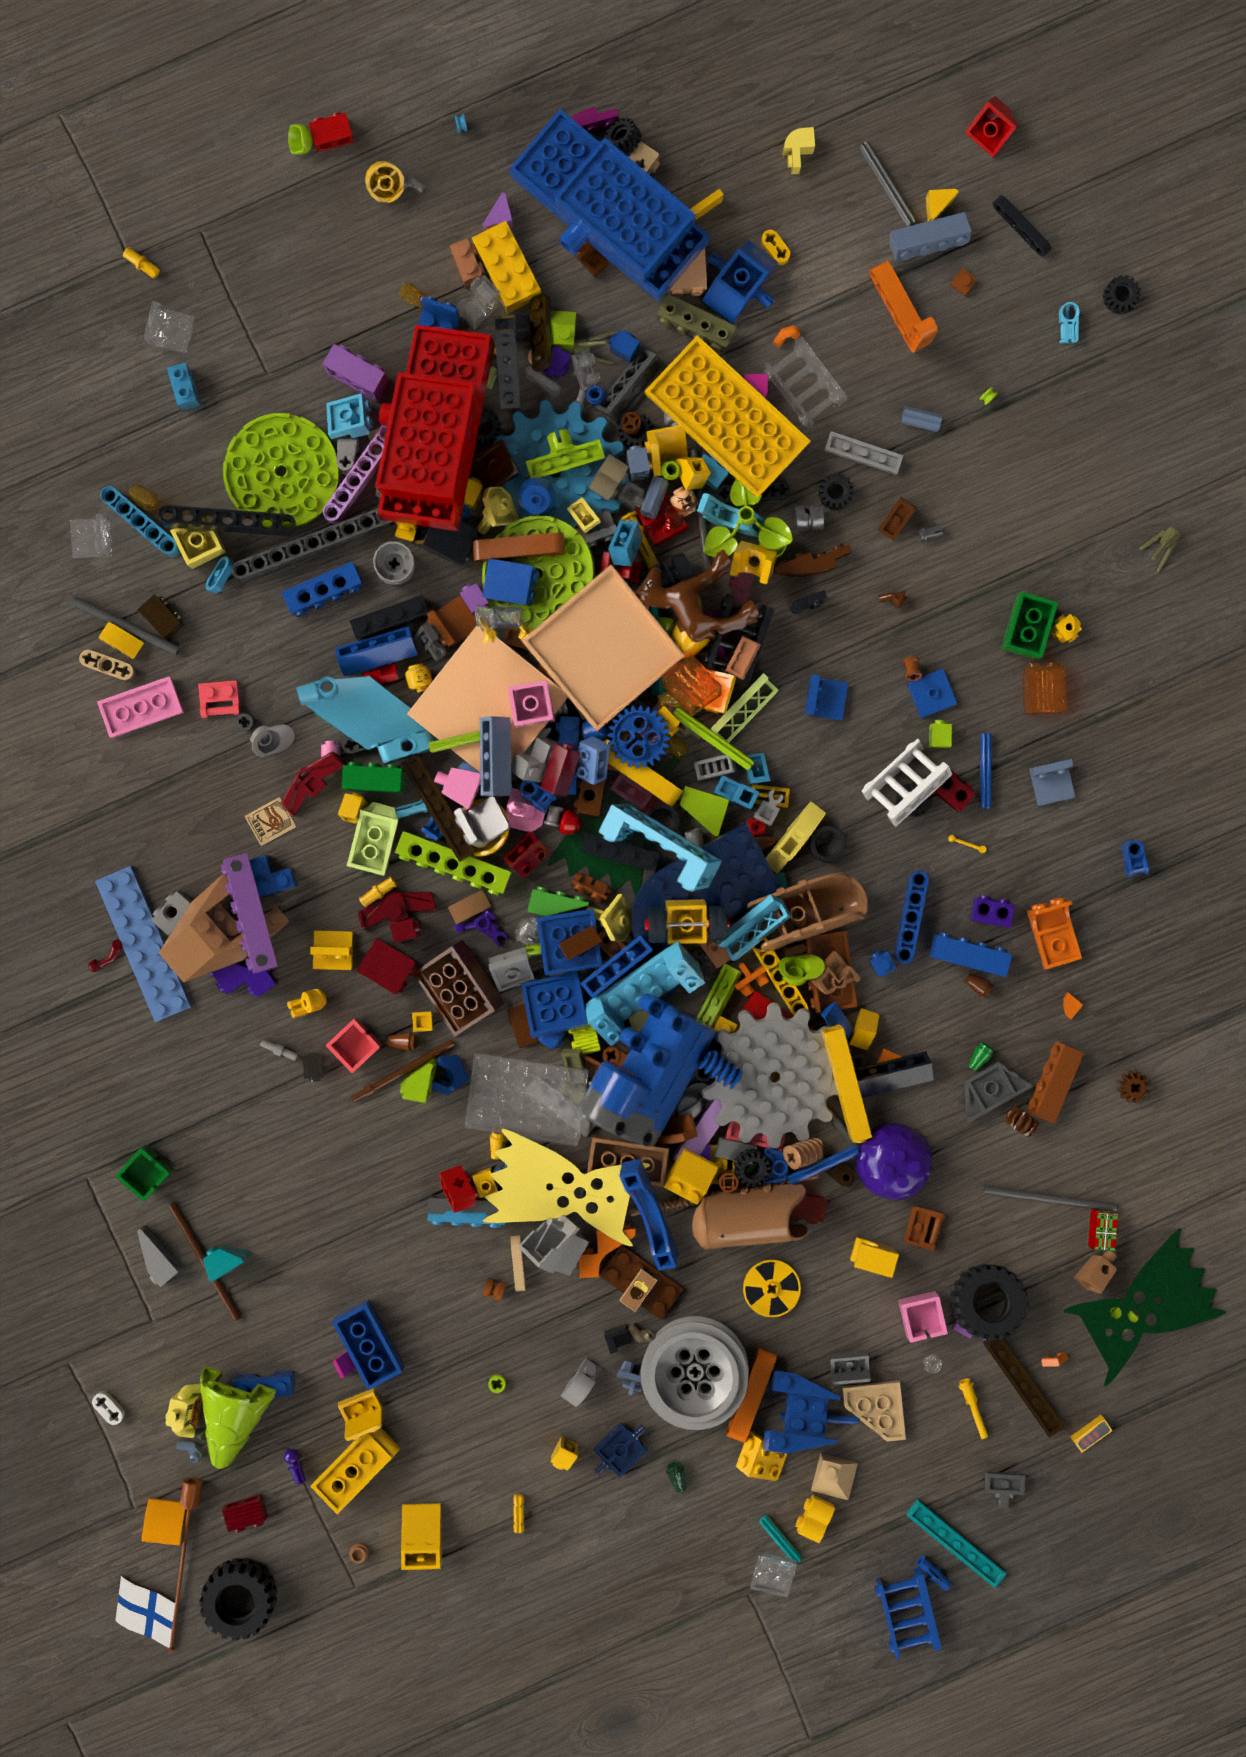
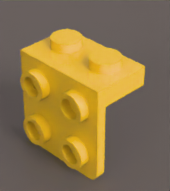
M680 425L646 431L647 442H645L647 454H649L650 470L652 469L654 477L661 476V464L666 461H671L672 458L688 457L686 433Z
M374 1388L338 1402V1408L345 1420L346 1441L359 1439L362 1435L374 1433L382 1427L383 1406Z
M750 1431L736 1467L748 1477L777 1481L788 1453L763 1451L764 1439L757 1433Z

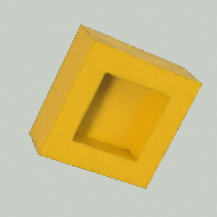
M432 1011L412 1012L413 1032L433 1031Z

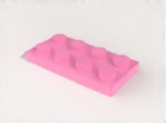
M171 676L97 701L110 738L118 737L184 713Z

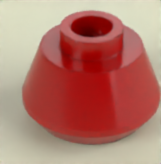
M566 810L561 819L559 831L562 835L574 834L575 831L579 832L582 821L579 820V816L572 810Z

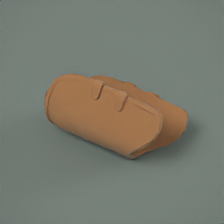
M839 872L808 881L803 879L798 881L797 885L784 889V887L776 889V892L770 895L782 898L791 917L778 927L780 937L763 943L761 949L763 952L774 951L864 919L868 911V899L863 887L855 878L848 876L846 873ZM770 895L749 902L747 904L748 912ZM781 909L776 911L774 919L778 920L783 916Z
M763 1184L761 1187L740 1185V1188L733 1192L719 1191L706 1195L702 1199L701 1204L696 1208L692 1222L693 1235L704 1250L801 1240L807 1236L808 1229L803 1224L789 1225V1215L793 1208L805 1198L806 1190L802 1184L772 1186L771 1184Z

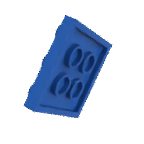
M594 909L536 918L545 975L602 966L599 944L569 961L559 946L560 942L591 925L594 926L597 932Z
M577 971L521 983L532 1039L589 1026Z

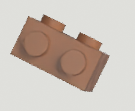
M467 238L450 245L452 256L465 289L483 282L482 274L485 272L481 262L477 263L475 259L477 252L474 244L470 245Z

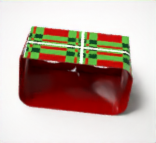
M1091 1209L1088 1237L1089 1248L1092 1250L1115 1251L1118 1225L1117 1213L1108 1210Z

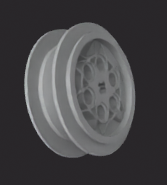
M686 1316L666 1324L655 1334V1339L649 1343L643 1358L641 1382L647 1401L661 1418L683 1429L703 1430L723 1423L739 1408L747 1390L749 1364L741 1341L726 1325L708 1317ZM702 1349H706L709 1351L710 1355L708 1357H702L699 1351ZM688 1350L691 1355L685 1358L680 1352ZM717 1366L720 1372L712 1373L710 1367ZM679 1367L682 1373L674 1374L672 1368ZM693 1367H697V1370H699L698 1374L695 1373ZM688 1383L691 1385L692 1390L685 1391L682 1385ZM708 1383L711 1385V1389L708 1391L703 1390L701 1385Z

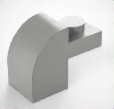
M584 1359L575 1376L567 1383L561 1397L577 1407L593 1388L601 1368L588 1359Z

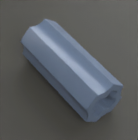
M905 406L901 417L902 424L938 432L942 421L941 414Z
M657 476L652 478L640 509L641 515L651 519L657 517L669 486L666 479Z

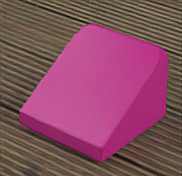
M347 1351L336 1356L333 1361L340 1378H344L356 1368Z

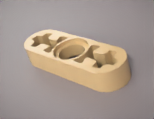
M84 650L80 654V663L85 667L124 681H130L135 676L134 667L128 663L92 650ZM91 654L92 658L99 660L98 664L91 661L88 663L85 657ZM106 660L112 662V668L108 671H105L102 666ZM117 667L122 669L128 667L127 670L130 671V674L124 676L122 672L116 671Z
M521 1235L511 1236L516 1292L526 1291L523 1253L518 1248L521 1244Z

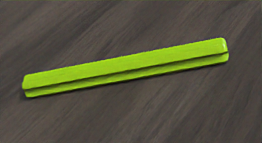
M680 707L675 709L672 715L678 721L746 770L751 769L754 760Z

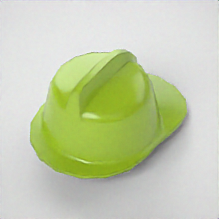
M815 955L789 956L780 960L778 969L783 975V981L798 986L805 983L806 980L822 975L825 970V964L821 958Z

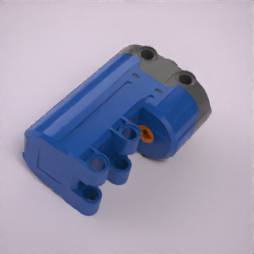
M646 993L641 996L639 1007L650 1015L641 1032L628 1027L620 1035L621 1042L631 1048L623 1065L620 1066L610 1061L602 1062L582 1098L578 1110L583 1118L628 1141L652 1147L658 1141L713 1040L716 1031L715 1028L696 1016L652 994Z

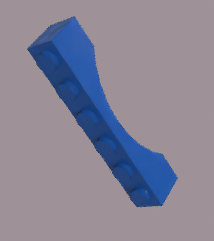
M641 1159L622 1163L619 1177L625 1191L634 1200L642 1216L648 1234L652 1257L658 1271L677 1267L679 1252Z

